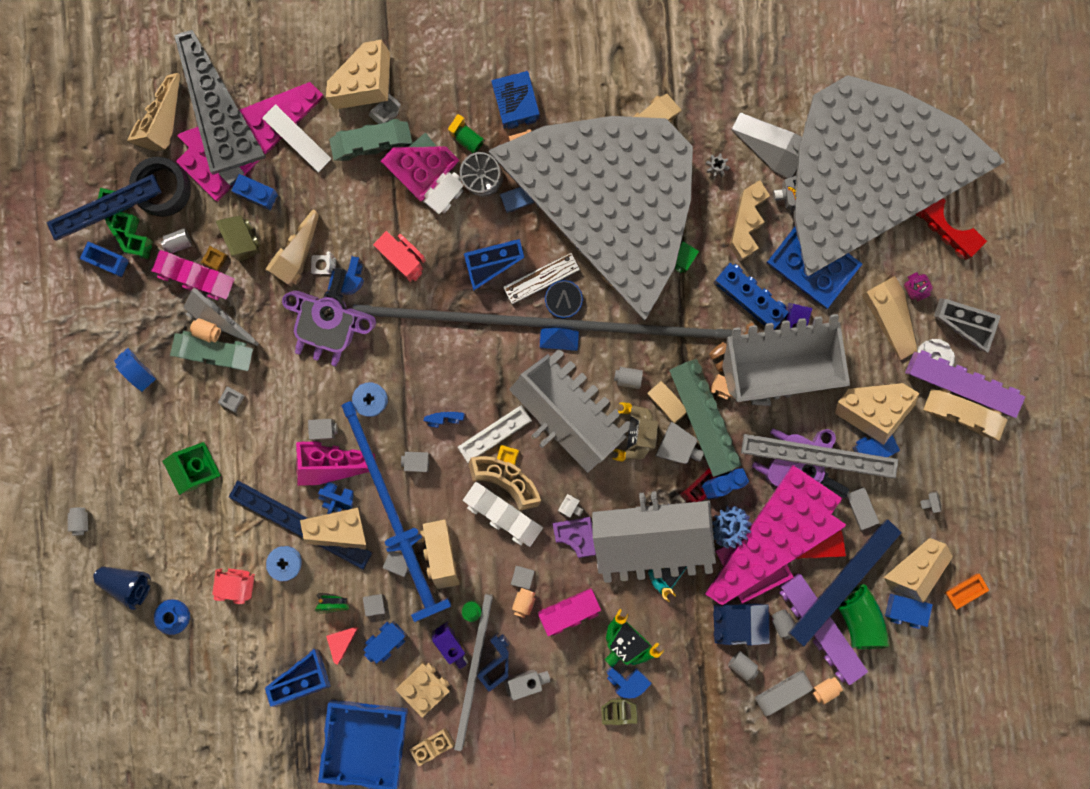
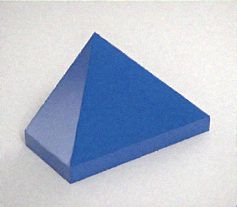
M563 328L541 329L540 348L577 351L579 332Z

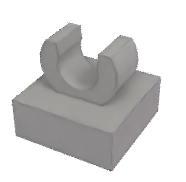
M938 491L929 493V499L920 501L922 509L932 507L933 513L942 511Z

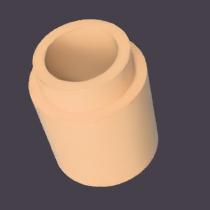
M198 318L192 322L190 331L193 337L209 343H215L220 336L221 328H218L216 324Z
M521 588L520 592H517L512 610H515L514 615L525 618L526 615L530 616L536 599L534 598L536 593Z
M833 677L815 686L812 695L818 703L826 704L839 696L843 689L838 680Z

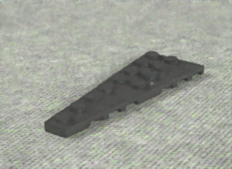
M189 30L174 35L210 173L215 175L265 159V153L194 31Z

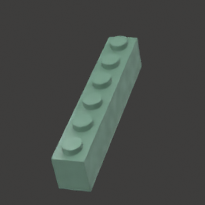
M694 359L670 369L669 371L713 477L741 466L739 456L734 449L732 439L726 430L724 420L719 413L717 403L711 394L709 384L704 377L698 360Z

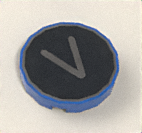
M566 280L553 283L545 295V304L548 311L555 317L562 319L574 316L580 310L583 301L582 292L579 287L573 282Z

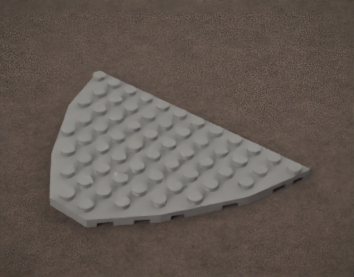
M847 75L812 96L809 114L807 115L802 140L798 148L799 159L796 177L794 222L800 242L801 257L804 262L806 277L1005 162L1004 159L962 121L899 89Z
M609 116L543 126L489 150V154L495 158L498 164L633 310L643 320H646L675 268L691 202L693 146L666 118Z

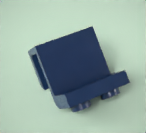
M714 604V643L724 645L770 644L769 604Z
M498 632L491 637L490 641L500 655L482 668L477 675L488 692L507 679L509 675L510 642L504 634L500 636ZM505 660V671L491 681L486 674Z

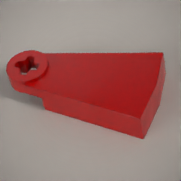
M839 530L796 559L846 556L842 531Z

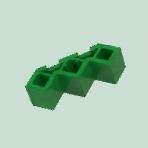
M100 188L98 199L115 191ZM121 211L105 219L107 226L116 237L123 252L130 256L149 260L153 241L147 237L136 235L139 218Z

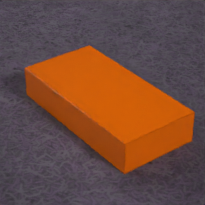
M977 573L944 593L953 608L957 610L990 590L981 575Z

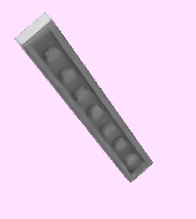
M748 434L743 435L741 454L896 479L899 460Z
M488 593L484 597L454 749L457 751H461L464 746L493 599V595Z

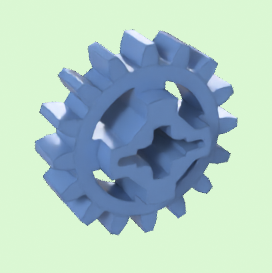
M727 506L726 511L720 510V516H714L717 520L712 522V525H714L713 537L717 544L727 549L729 547L736 548V543L742 545L741 540L748 539L746 533H751L748 527L752 523L748 521L750 516L745 514L744 510L733 506V508Z

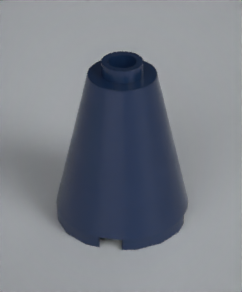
M102 566L93 575L94 583L131 610L137 609L135 606L137 604L141 605L144 602L151 586L148 584V579L151 580L150 575L141 571Z

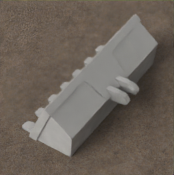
M838 314L831 315L829 323L822 324L823 319L821 316L815 317L813 325L806 326L805 318L799 319L795 328H790L789 321H783L780 330H774L773 323H768L765 325L764 332L757 333V326L753 325L749 327L748 334L741 335L740 328H734L732 335L727 337V346L722 365L729 394L737 402L773 397L775 400L783 395L789 398L792 394L850 386Z
M558 349L552 356L547 354L524 371L509 390L541 424V427L531 437L533 439L539 437L544 430L550 434L541 441L539 446L543 448L554 438L588 473L627 437L625 433L629 430L630 422L626 421L620 428L613 423L621 414L618 413L617 409L609 416L602 411L609 403L606 397L597 404L591 400V397L598 391L597 387L592 385L584 392L579 385L587 377L581 373L572 380L568 373L575 368V364L570 361L561 368L556 362L564 353Z
M654 491L651 494L653 502L651 506H646V496L644 493H640L641 507L592 512L593 542L597 558V568L599 574L603 573L605 583L612 582L611 573L613 572L620 573L621 581H628V571H636L637 579L643 580L645 579V570L653 569L655 578H662L661 568H670L671 576L677 577L679 576L678 567L687 566L688 575L696 574L695 565H704L706 574L713 573L712 564L716 563L710 501L659 505L657 493Z

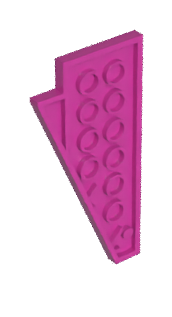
M308 82L240 109V112L266 155L282 137L262 119L264 115L276 104L297 124L324 98V95L311 82ZM198 126L178 134L177 136L189 149L176 162L218 202L234 184L230 186L219 174L212 175L210 173ZM259 161L240 166L239 168L244 172L243 176Z
M792 465L749 528L751 533H746L748 539L741 540L742 545L738 544L705 594L719 604L724 605L844 528L846 524L831 515L842 498Z

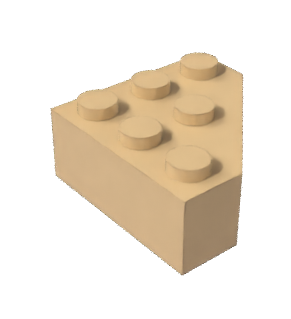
M382 40L363 43L327 81L326 99L335 110L388 101L390 51Z
M903 383L848 389L838 401L835 414L884 445L916 405L920 393Z

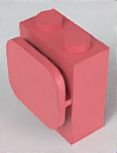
M386 231L373 244L374 247L409 282L412 280L416 281L422 275L421 271L423 270L418 260L424 263L426 261L425 257L403 235L399 234L397 236L400 240L398 242Z

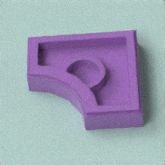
M591 517L553 523L556 543L570 545L576 551L578 558L596 555Z

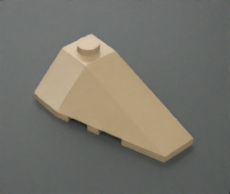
M174 73L166 76L155 93L156 100L147 105L145 108L147 113L142 121L138 119L127 139L128 142L153 151L165 150L170 145L180 74Z

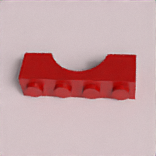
M944 198L916 213L919 218H923L928 223L927 225L932 231L937 232L941 236L942 241L946 245H950L955 249V254L961 259L967 260L971 258L987 242L974 228L962 231L954 229L947 223L944 217V206L946 203Z

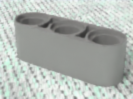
M802 670L755 697V700L764 716H768L813 690V686Z

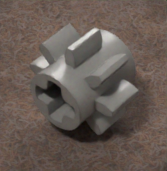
M721 153L718 157L711 155L710 159L712 162L706 161L705 163L706 166H709L707 173L711 172L713 178L719 174L723 177V170H729V166H726L728 158L723 159ZM715 163H716V165H719V164H720V165H721L720 169H719L718 167L714 168V164H715Z

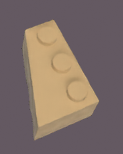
M358 508L300 520L305 544L341 546L344 548L352 547L366 550Z
M446 520L423 524V531H420L422 542H426L427 549H424V556L426 561L429 560L430 565L427 568L428 578L432 579L437 589L460 585L456 574V563L453 557V548Z
M929 538L883 578L890 590L924 603L953 556L947 544Z

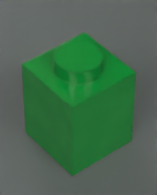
M683 241L679 248L674 270L678 273H686L699 251Z

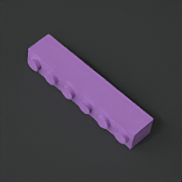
M921 350L920 353H913L906 369V374L947 389L952 393L988 408L998 410L1010 417L1017 418L1025 396L1020 395V390L1009 387V389L1003 388V383L993 379L991 382L984 380V375L976 372L973 375L967 373V368L956 365V367L950 366V361L940 357L938 360L931 358L932 354Z
M797 573L793 576L794 578L779 586L781 589L779 594L785 602H790L792 605L790 610L794 616L801 618L817 600V597L802 575ZM829 617L813 636L815 639L813 643L819 651L822 649L826 654L824 659L828 665L835 667L837 670L835 675L839 681L851 685L868 673V671L831 617Z

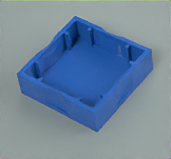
M331 699L327 706L324 730L325 745L321 754L318 782L345 786L360 785L370 789H398L408 708Z

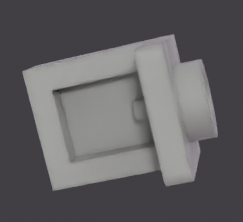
M388 94V101L380 102L370 111L369 116L378 124L386 123L398 115L401 104L396 98Z

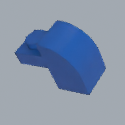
M351 256L341 295L354 294L363 286L364 280L358 277V274L361 275L363 270V264L359 257ZM332 271V273H331V277H330V281H329V285H328V290H329V291H330V287H331V284H332V280H333L335 271Z
M129 348L120 353L114 360L118 371L141 392L156 380L150 369L142 364Z
M613 667L606 671L609 675L607 679L614 686L619 685L615 690L616 694L623 698H636L652 684L637 668L626 679Z

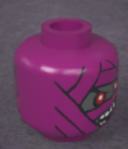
M916 272L907 277L908 281L905 282L904 287L910 299H916L918 302L931 295L930 292L933 290V286L926 274L919 275Z

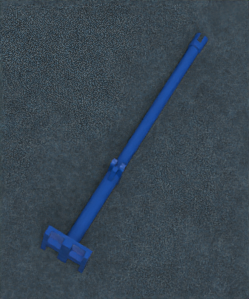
M352 401L342 404L344 414L349 421L396 535L385 541V545L388 546L386 550L387 552L401 550L424 605L423 609L411 614L413 621L416 622L451 607L452 604L449 598L435 603L412 548V545L421 539L422 536L418 534V529L416 528L404 531Z

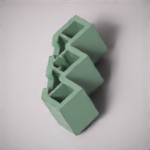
M393 119L377 125H365L362 128L349 131H338L335 136L329 139L334 161H350L359 155H376L386 149L407 147L412 144L408 122H403L399 119Z

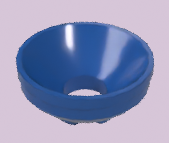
M176 599L162 602L154 613V623L158 630L164 634H178L188 626L190 621L188 607ZM167 612H171L174 615V621L171 624L164 621V615Z

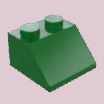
M205 442L174 452L162 461L179 495L192 491L221 476Z

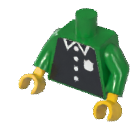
M619 609L607 628L606 645L612 652L604 660L611 667H614L620 659L626 665H637L645 663L654 657H660L664 650H656L659 643H655L652 647L626 621L629 614L626 617H622L620 615L622 610Z

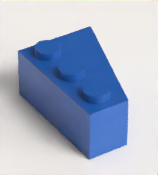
M520 239L464 253L473 291L524 258Z
M313 649L302 660H299L288 671L281 674L265 687L270 707H278L331 687L320 650Z

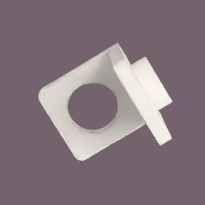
M327 252V255H312V274L331 275L332 271L336 269V257L331 252ZM318 260L326 261L327 265L324 270L316 268Z

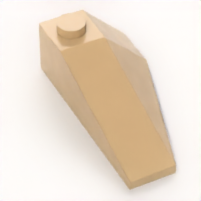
M314 209L299 225V233L289 237L287 247L284 250L280 248L266 268L271 274L290 287L297 285L302 278L301 274L319 218V214Z
M894 276L862 294L898 358L902 360L916 352L917 346L905 292L897 278Z

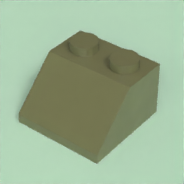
M240 215L216 221L231 256L236 260L242 262L261 253L258 248L261 244L256 236L253 237L250 231L253 227L248 219L245 220Z

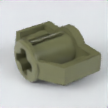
M612 698L601 707L602 725L638 723L637 704L627 698ZM611 702L613 709V719H609L608 717V704H610ZM626 703L630 704L631 707L630 719L626 716Z

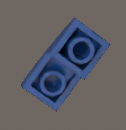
M434 413L425 416L423 421L428 422L427 426L439 428V425H444L445 418H448L450 423L459 424V421H464L465 413Z

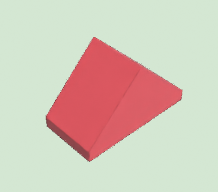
M351 627L326 636L335 664L338 665L341 662L359 629L358 627Z

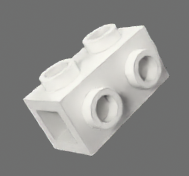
M447 172L446 175L442 173L436 180L437 186L434 189L430 188L424 195L426 199L423 202L437 214L445 213L451 206L449 202L453 198L457 199L463 192L461 188L464 185L461 183L460 176L455 172L453 174Z

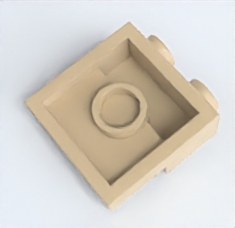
M425 662L395 689L422 718L451 690L449 682L444 677L439 678L435 673L437 670L434 666Z

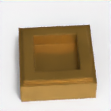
M209 246L201 263L216 271H220L228 255Z

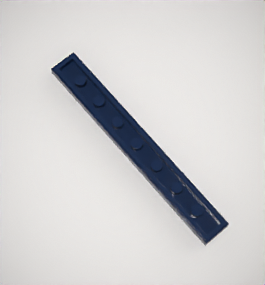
M237 480L229 495L230 499L303 537L300 520L308 519V517ZM318 545L362 570L365 569L373 554L368 549Z
M888 519L880 525L788 632L801 647H804L902 533Z

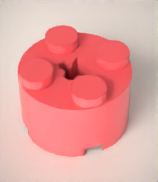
M223 568L215 570L212 590L214 600L225 601V599L233 600L235 604H244L245 601L252 598L255 574L249 576V571L228 568L227 572H222Z

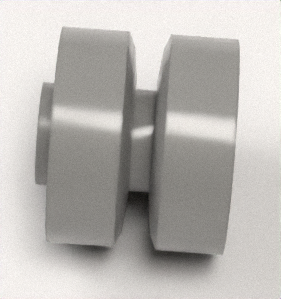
M476 152L470 154L462 162L460 178L464 186L471 193L480 197H487L500 189L503 183V171L493 156L484 152Z

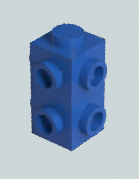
M387 621L379 629L381 633L377 637L372 635L365 642L367 646L363 649L366 652L364 655L370 662L377 664L381 660L384 663L392 655L390 651L394 647L398 649L406 642L404 637L407 634L395 621L392 623Z

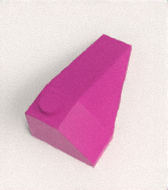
M316 441L296 442L297 486L320 485L369 472L364 457L359 450L345 451L339 449V446L326 447Z

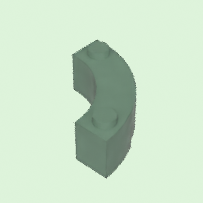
M183 331L182 334L175 333L170 356L203 363L205 359L206 364L248 371L253 348L246 347L247 343L235 341L234 344L218 341L209 343L193 337L191 332Z

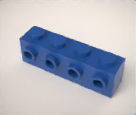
M729 263L713 283L762 325L765 326L768 323H773L775 329L789 313L786 310V305L781 301L776 302L767 289H761L757 286V281L751 276H745L742 273L743 270L737 264L732 265Z

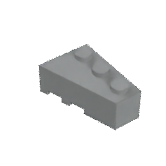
M943 298L939 299L934 314L936 319L979 350L987 353L989 352L1001 317L1000 315Z

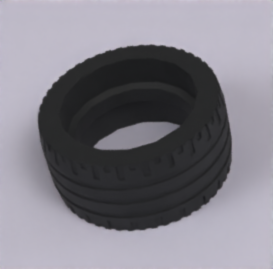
M164 157L145 159L137 164L132 171L129 185L150 176L155 171L169 170L177 178V190L166 203L155 205L146 200L137 205L145 212L159 217L172 216L186 206L191 194V184L186 172L177 163Z

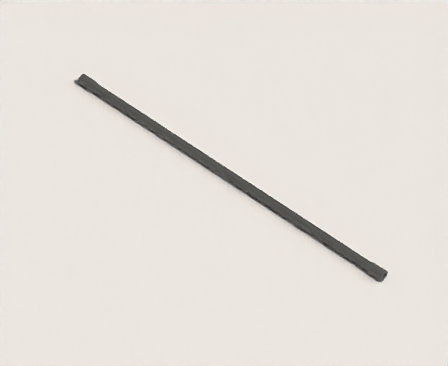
M353 304V309L380 317L708 338L727 341V337H730L733 331L730 329H701Z

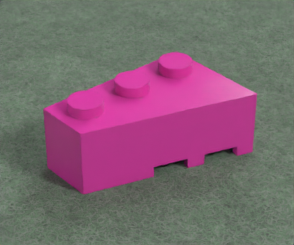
M589 588L538 611V615L547 636L552 634L554 636L563 632V629L569 626L572 628L581 624V620L585 618L590 620L597 617L601 609L592 588Z

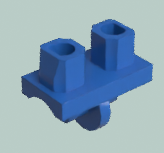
M328 482L323 489L320 488L318 499L324 501L322 507L328 509L327 514H331L333 512H340L342 509H352L354 491L344 489L342 495L339 496L335 494L337 485Z

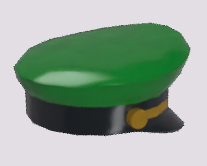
M328 593L316 594L318 605L314 611L318 614L347 611L349 609L348 598Z

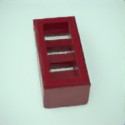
M710 468L680 494L686 503L702 502L707 498L700 482L702 481L703 484L707 482L706 476L710 479L718 477H713ZM696 487L702 493V495H700L694 488Z

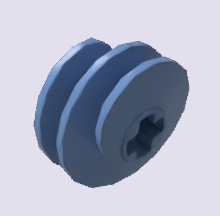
M373 382L359 385L352 396V404L355 410L366 417H373L382 413L388 403L385 390ZM369 395L374 398L370 405L365 401L369 398Z
M278 547L268 555L266 560V569L269 575L278 581L291 580L301 570V555L293 547ZM283 558L285 562L288 561V566H285V568L280 565Z

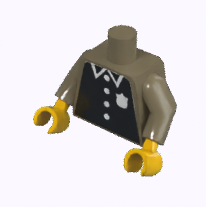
M620 402L619 404H622L624 409L623 411L618 410V413H631L632 415L630 418L627 450L625 452L620 449H614L613 452L618 453V456L612 459L623 462L625 459L642 460L649 451L655 449L658 421L653 419L649 409Z

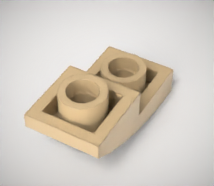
M662 381L647 393L648 397L671 422L677 423L687 414L681 401Z
M444 728L416 744L409 751L419 767L452 748L455 744L447 729Z

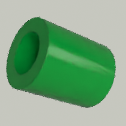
M467 125L464 128L461 126L455 133V141L472 154L478 152L485 141L483 137Z
M475 600L466 602L462 608V616L469 622L479 619L482 612L481 604Z

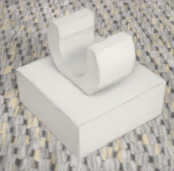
M567 494L558 511L571 517L573 513L580 516L583 509L577 506L579 500Z

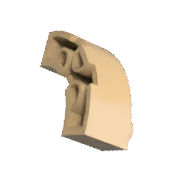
M944 388L939 390L931 389L923 409L932 416L956 423L958 420V423L967 426V429L983 437L1000 441L1007 423V419L1001 416L1002 412L995 409H987L974 402L952 395L951 391Z
M471 457L469 468L473 482L485 481L504 488L514 498L519 511L538 507L541 502L539 493L533 482L521 472V469L495 457Z

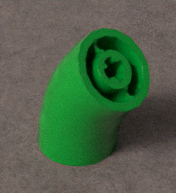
M865 584L857 585L838 607L847 625L852 649L889 648L886 623L875 597Z

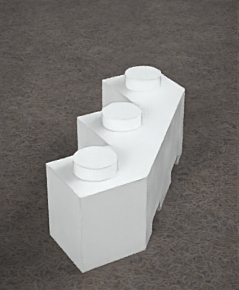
M478 482L473 484L463 499L469 505L467 509L474 514L480 512L491 520L489 524L496 529L503 528L514 536L512 540L521 546L525 543L530 547L543 529L535 521Z

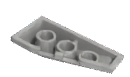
M740 113L732 131L760 159H763L773 172L785 178L793 177L798 167V148L802 137Z
M196 288L191 290L184 305V308L188 311L186 315L193 321H196L198 318L216 324L223 332L256 346L259 344L257 340L203 292Z

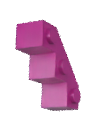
M162 250L159 251L152 268V272L158 274L157 278L167 282L171 279L182 283V287L188 290L196 288L208 293L207 297L217 301L219 298L227 300L235 278L224 273L206 268Z

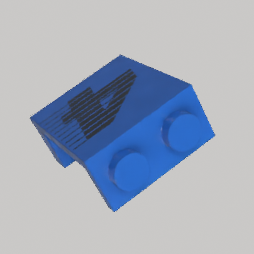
M528 71L491 80L503 128L514 129L519 124L526 123L529 125L536 123L540 119Z

